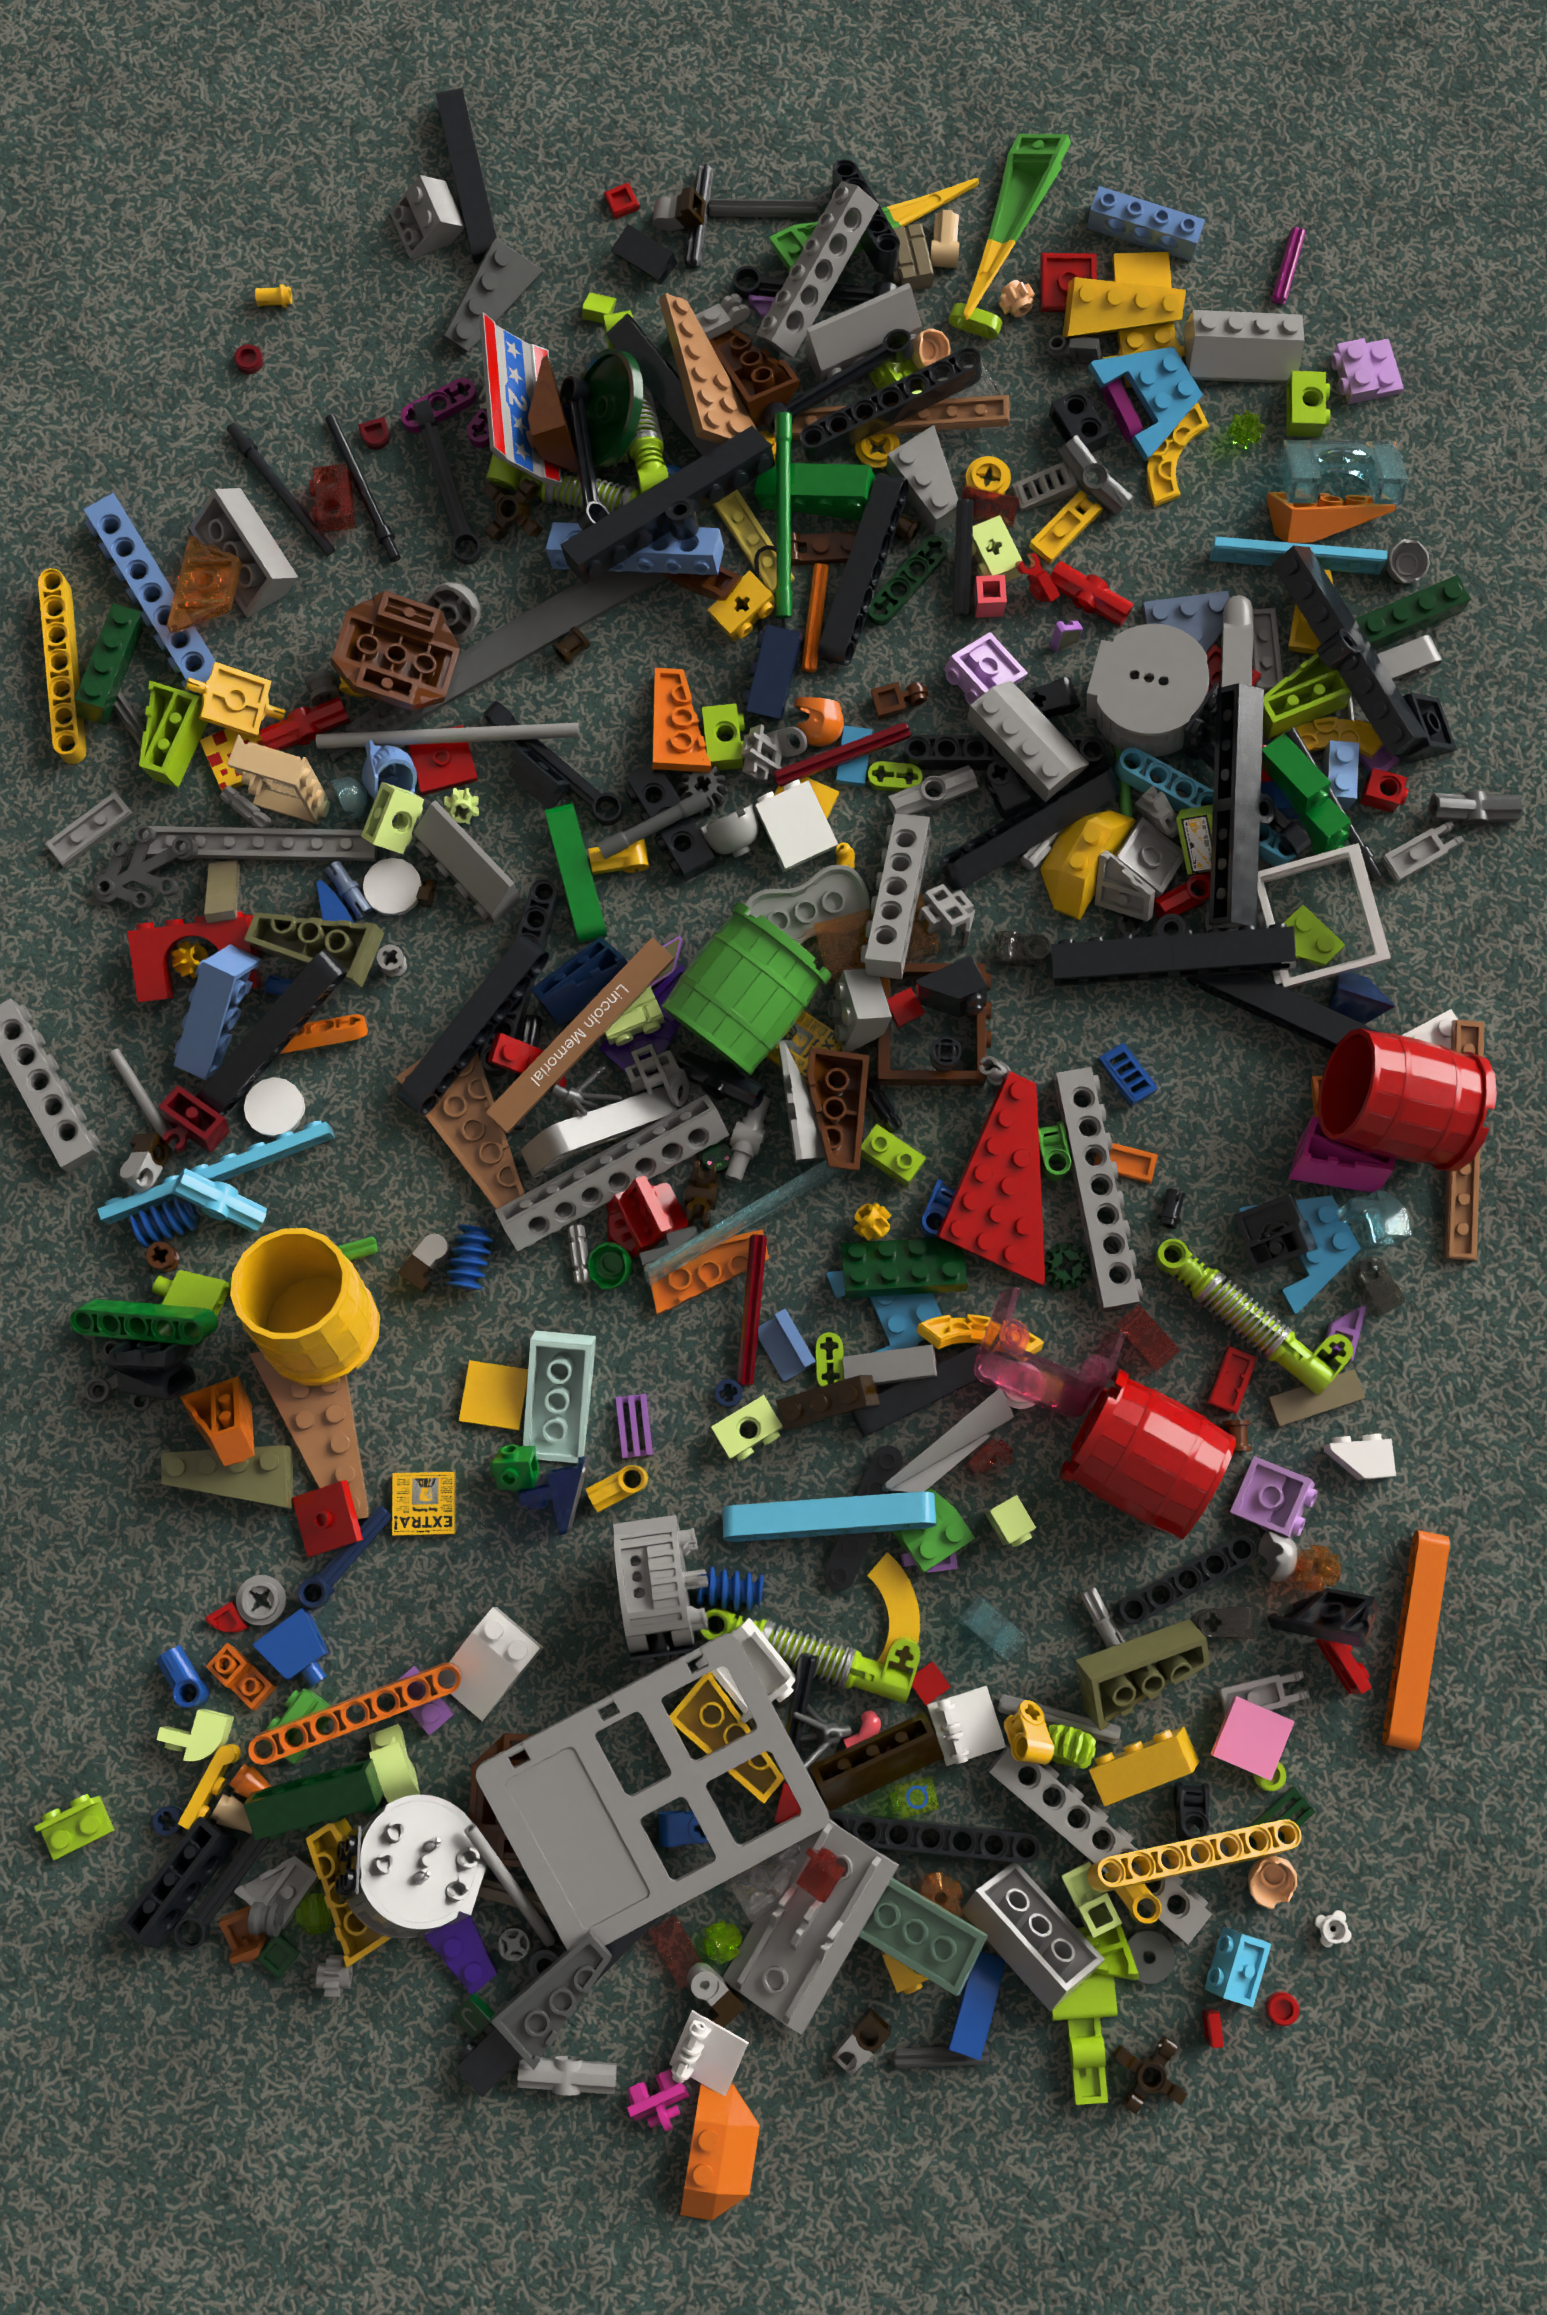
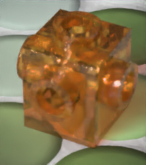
M1310 1545V1549L1300 1550L1296 1569L1293 1572L1297 1574L1296 1581L1305 1583V1589L1324 1592V1586H1336V1581L1338 1582L1341 1574L1340 1555L1329 1553L1328 1547ZM1313 1562L1319 1567V1571L1315 1575L1312 1574Z
M942 1870L925 1875V1881L919 1882L921 1891L917 1893L957 1917L962 1916L958 1900H962L964 1897L959 1880L952 1881L950 1874L943 1875ZM938 1892L945 1893L941 1900L935 1899V1895Z

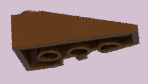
M735 328L709 340L755 427L763 424L761 422V414L769 404L773 402L787 404L799 387L800 381L787 362L782 359L776 360L771 356L770 351L765 348L759 349L752 344L749 337Z
M545 356L541 360L528 415L531 430L526 431L530 447L537 448L541 459L578 472L575 446L572 442L570 428L560 400L559 389L549 358Z
M810 1047L807 1081L828 1168L858 1172L860 1168L869 1055Z

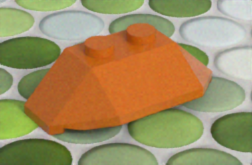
M732 2083L726 2096L713 2091L703 2084L700 2085L680 2215L714 2220L750 2194L760 2125Z

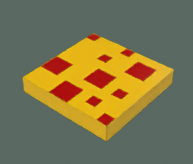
M226 728L200 740L221 791L227 786L237 788L244 785L241 783L242 775L235 773V768L228 767L227 765L238 734L245 744L251 742L265 746L260 733L254 738Z

